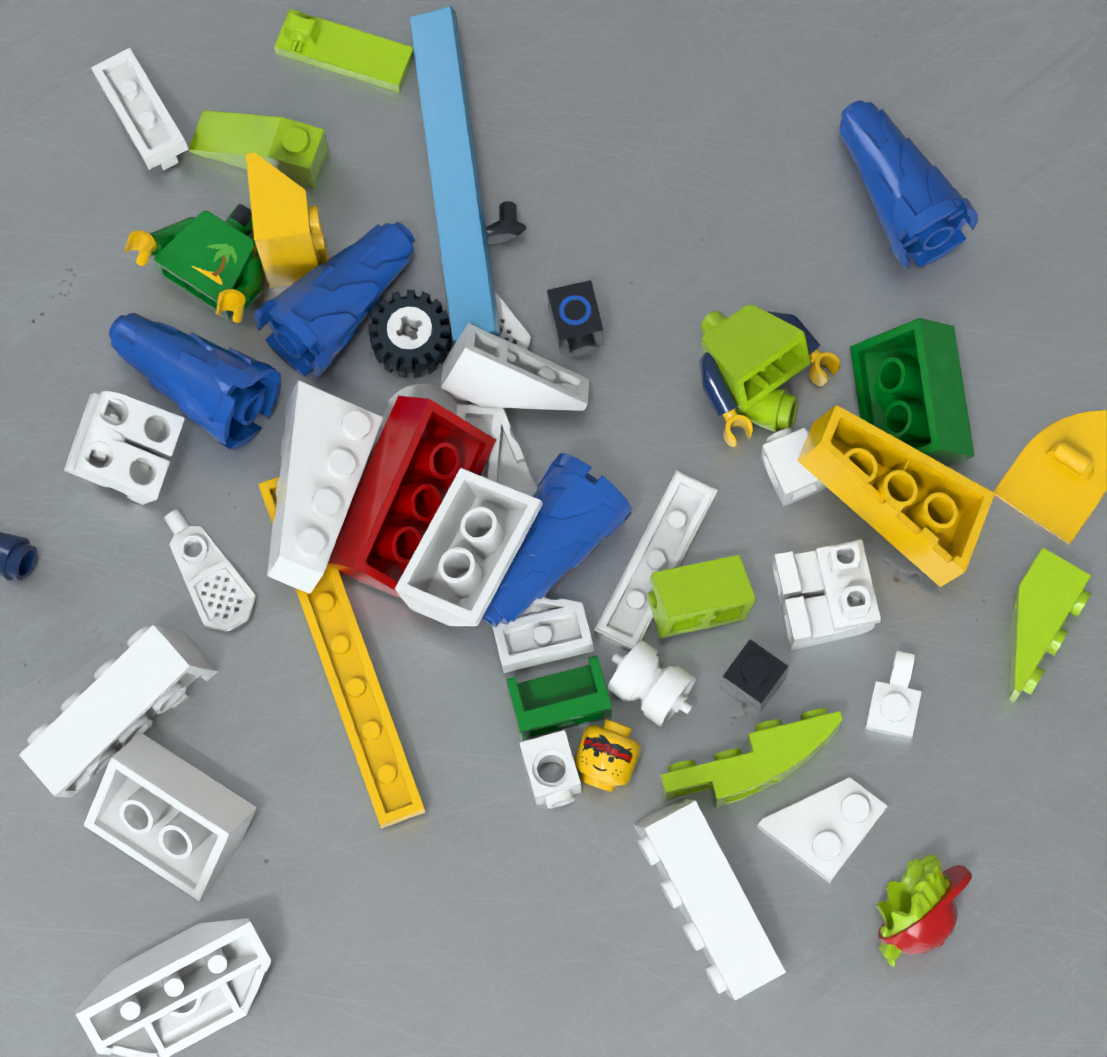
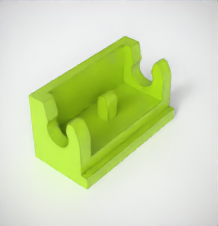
M740 554L652 572L650 580L653 591L647 592L659 638L744 621L747 619L756 600Z

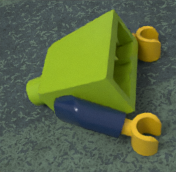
M745 305L728 318L719 311H712L702 321L701 331L704 335L701 339L704 355L699 361L702 387L717 416L723 415L726 421L723 438L731 447H736L737 441L730 428L734 426L743 428L748 439H750L753 430L752 423L747 417L737 415L736 407L743 411L747 410L811 363L812 365L808 373L809 378L817 386H825L829 380L828 375L820 366H825L832 375H836L840 369L839 358L830 352L821 353L818 350L819 342L793 314L766 312L755 305Z

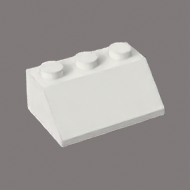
M460 468L395 590L408 607L415 612L448 626H478L541 509L542 501Z
M140 732L111 757L84 826L196 900L201 901L242 842L257 807Z

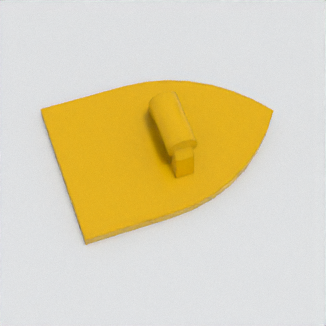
M1107 410L1071 415L1052 423L1039 432L1022 450L993 491L995 496L1070 545L1107 490Z

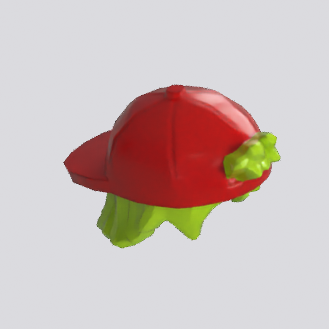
M927 854L921 861L917 858L909 860L907 869L900 881L888 882L885 887L887 901L878 902L876 907L884 920L878 932V937L881 940L878 949L892 967H895L901 953L907 955L923 954L944 944V940L953 932L958 917L954 898L966 888L972 879V873L969 869L962 865H956L941 872V863L937 856Z

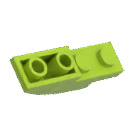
M818 708L801 714V721L784 725L781 719L765 721L754 726L755 732L748 733L747 746L749 753L742 754L741 749L736 748L715 754L713 762L696 766L695 760H685L668 766L669 772L661 774L660 782L665 801L711 790L714 805L717 808L766 790L804 766L827 745L841 727L843 721L841 711L828 714L827 708Z

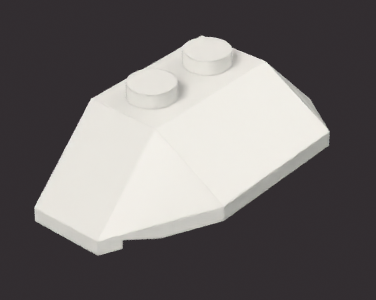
M249 918L198 923L114 968L75 1010V1014L98 1054L111 1055L113 1053L126 1057H169L246 1016L260 987L264 972H267L271 963V958Z

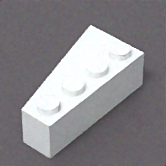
M298 380L285 406L284 418H286L281 443L280 477L277 480V504L272 526L267 576L310 594L324 574L383 417Z
M158 625L145 626L138 630L127 642L130 648L117 660L113 658L104 663L95 672L94 678L96 681L84 692L78 691L70 696L62 704L60 710L63 713L51 724L46 723L40 726L27 739L29 746L19 756L54 797L72 798L107 768L111 757L118 752L115 749L121 743L125 746L140 732L144 735L152 729L153 721L150 718L156 713L161 714L171 707L175 710L189 698L185 693V688L199 676L207 682L219 672L184 631Z
M682 797L633 824L641 838L637 841L645 858L651 866L656 865L664 879L660 885L673 909L679 906L687 921V924L682 927L695 951L702 949L711 965L705 968V971L718 994L726 991L729 997L737 1000L786 973L695 800Z

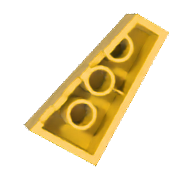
M838 405L833 406L813 422L797 460L802 466L939 587L966 572L993 501L994 492Z

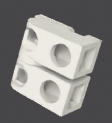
M102 391L100 395L92 393L89 396L64 471L103 487L113 488L126 494V498L141 505L155 501L158 498L170 463L166 458L171 457L185 418L123 394L111 391Z
M862 539L816 548V551L793 554V551L774 554L771 567L780 606L783 605L782 615L791 651L860 635L874 629L875 624L880 623L881 617Z

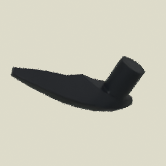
M505 201L499 205V221L486 227L488 245L511 240L527 229L523 223L517 221V205L514 202Z

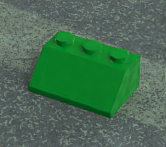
M918 318L850 346L861 419L945 466L975 457L954 326Z

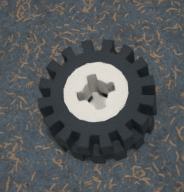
M407 289V296L400 297L399 291L391 294L392 300L390 302H387L384 298L379 302L380 310H373L371 314L372 324H369L368 332L375 358L379 364L381 362L384 364V368L388 372L392 373L393 370H396L399 377L406 378L407 373H413L414 378L422 377L421 371L426 369L431 374L436 371L435 364L437 362L443 364L447 358L446 351L451 350L452 333L447 311H443L442 304L437 299L431 301L430 294L422 291L421 297L416 296L415 290ZM410 327H414L418 329V331L410 329Z

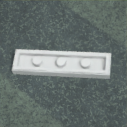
M676 470L594 630L595 635L628 651H631L639 641L644 639L654 620L647 592L653 591L650 580L652 572L681 567L717 496V489Z

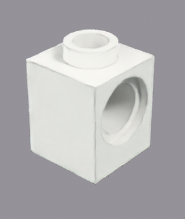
M805 427L795 432H792L791 428L780 430L766 439L767 443L762 445L761 461L783 507L822 491L826 487L797 461L808 436Z
M565 730L519 743L536 806L546 803L547 808H556L573 802L575 800L574 794L581 793V782ZM556 762L565 769V774L561 780L549 783L542 780L538 775L540 768L546 763Z

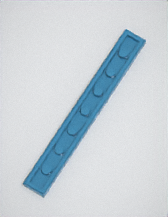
M448 6L410 17L452 339L456 343L468 323L496 336L501 335L457 17L453 8Z

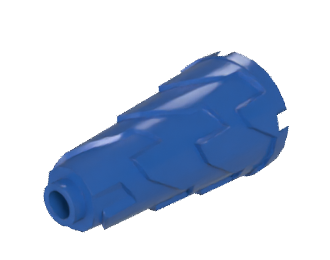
M861 100L849 104L841 113L840 136L861 173L862 181L876 208L879 221L892 245L890 250L900 264L907 268H910L909 259L911 258L914 259L918 267H921L946 256L967 239L961 231L966 223L974 230L978 221V214L968 198L961 196L936 165L933 166L911 139L903 135L883 108L879 110L872 102L864 103Z
M399 222L395 224L386 223L382 226L377 224L354 244L306 273L275 298L265 301L254 313V321L259 331L266 324L273 331L265 341L294 370L304 376L311 372L312 379L319 378L334 361L333 358L352 338L363 319L376 306L384 290L411 261L409 257L414 253L412 245L415 242L414 236L407 227Z
M137 313L119 316L110 327L109 338L111 339V347L117 351L125 362L146 377L156 391L176 404L188 419L228 449H238L246 445L259 433L262 427L254 423L259 413L268 418L271 416L281 389V374L271 365L258 361L231 347L226 350L193 332L188 335L170 325L153 322Z
M560 453L551 463L532 496L541 500L543 505L482 617L491 626L497 627L500 623L508 625L509 622H514L537 598L542 599L571 568H577L605 538L610 536L632 514L630 513L632 507L623 494L603 475L597 480L588 474L592 467L580 459L566 453Z

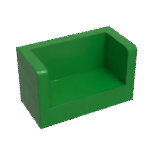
M597 655L588 657V665L521 683H517L516 677L506 679L521 741L612 718V706Z

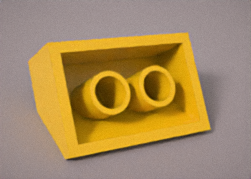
M247 153L246 163L254 241L269 288L290 286L306 273L329 259L327 240L324 238L318 205L310 206L306 190L256 153Z

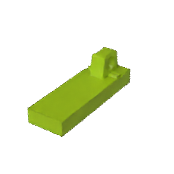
M291 8L287 13L274 46L275 52L278 55L398 93L401 91L414 57V48L326 19L310 16Z

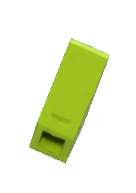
M1044 547L1040 550L1013 596L1009 699L1013 702H1016L1022 690L1030 695L1032 694L1045 670L1038 667L1039 662L1045 652L1055 656L1068 634V631L1061 628L1069 613L1078 618L1092 594L1084 589L1091 578L1090 574Z

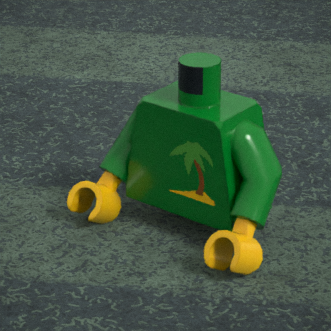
M238 204L226 221L205 210L197 217H188L154 232L147 233L142 230H136L128 236L124 252L128 253L131 250L139 251L136 259L138 265L145 266L149 262L150 256L156 255L153 260L160 276L215 310L216 315L220 316L221 314L228 320L233 315L232 321L239 324L242 322L244 311L262 294L263 266L255 241L248 237L253 230L252 212L242 204Z

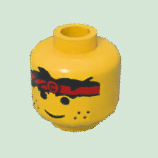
M609 719L605 720L603 727L590 725L585 728L574 756L577 771L581 772L579 779L582 782L609 792H614L616 786L623 787L630 783L642 750L641 745L630 737L632 728Z

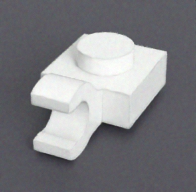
M897 651L893 661L889 684L875 682L865 727L866 730L912 739L922 691L908 688L915 654Z

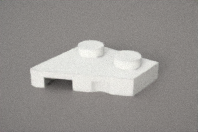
M545 596L542 599L537 598L514 622L511 621L508 625L500 623L497 627L492 626L503 673L594 651L583 603L562 598L550 600Z

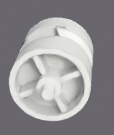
M644 640L639 641L628 655L626 654L622 657L616 653L613 656L612 661L618 666L607 688L625 702L635 701L640 698L641 710L644 711V716L660 727L665 726L674 714L680 710L686 714L690 713L693 706L686 701L697 677L679 665L663 668V657L660 656V651Z

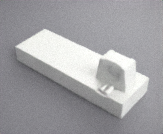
M131 48L91 67L95 78L148 169L150 170L160 164L162 169L166 170L179 162L177 155L189 148Z

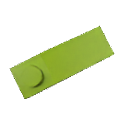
M203 110L188 150L189 153L246 170V154L256 153L298 185L315 189L329 152L325 130L284 117Z

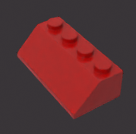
M398 395L354 493L327 564L361 583L401 598L395 587L460 468L481 476L496 439L429 398Z

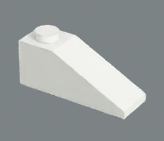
M468 323L443 363L440 388L448 391L458 400L470 401L480 407L584 411L588 405L589 379Z

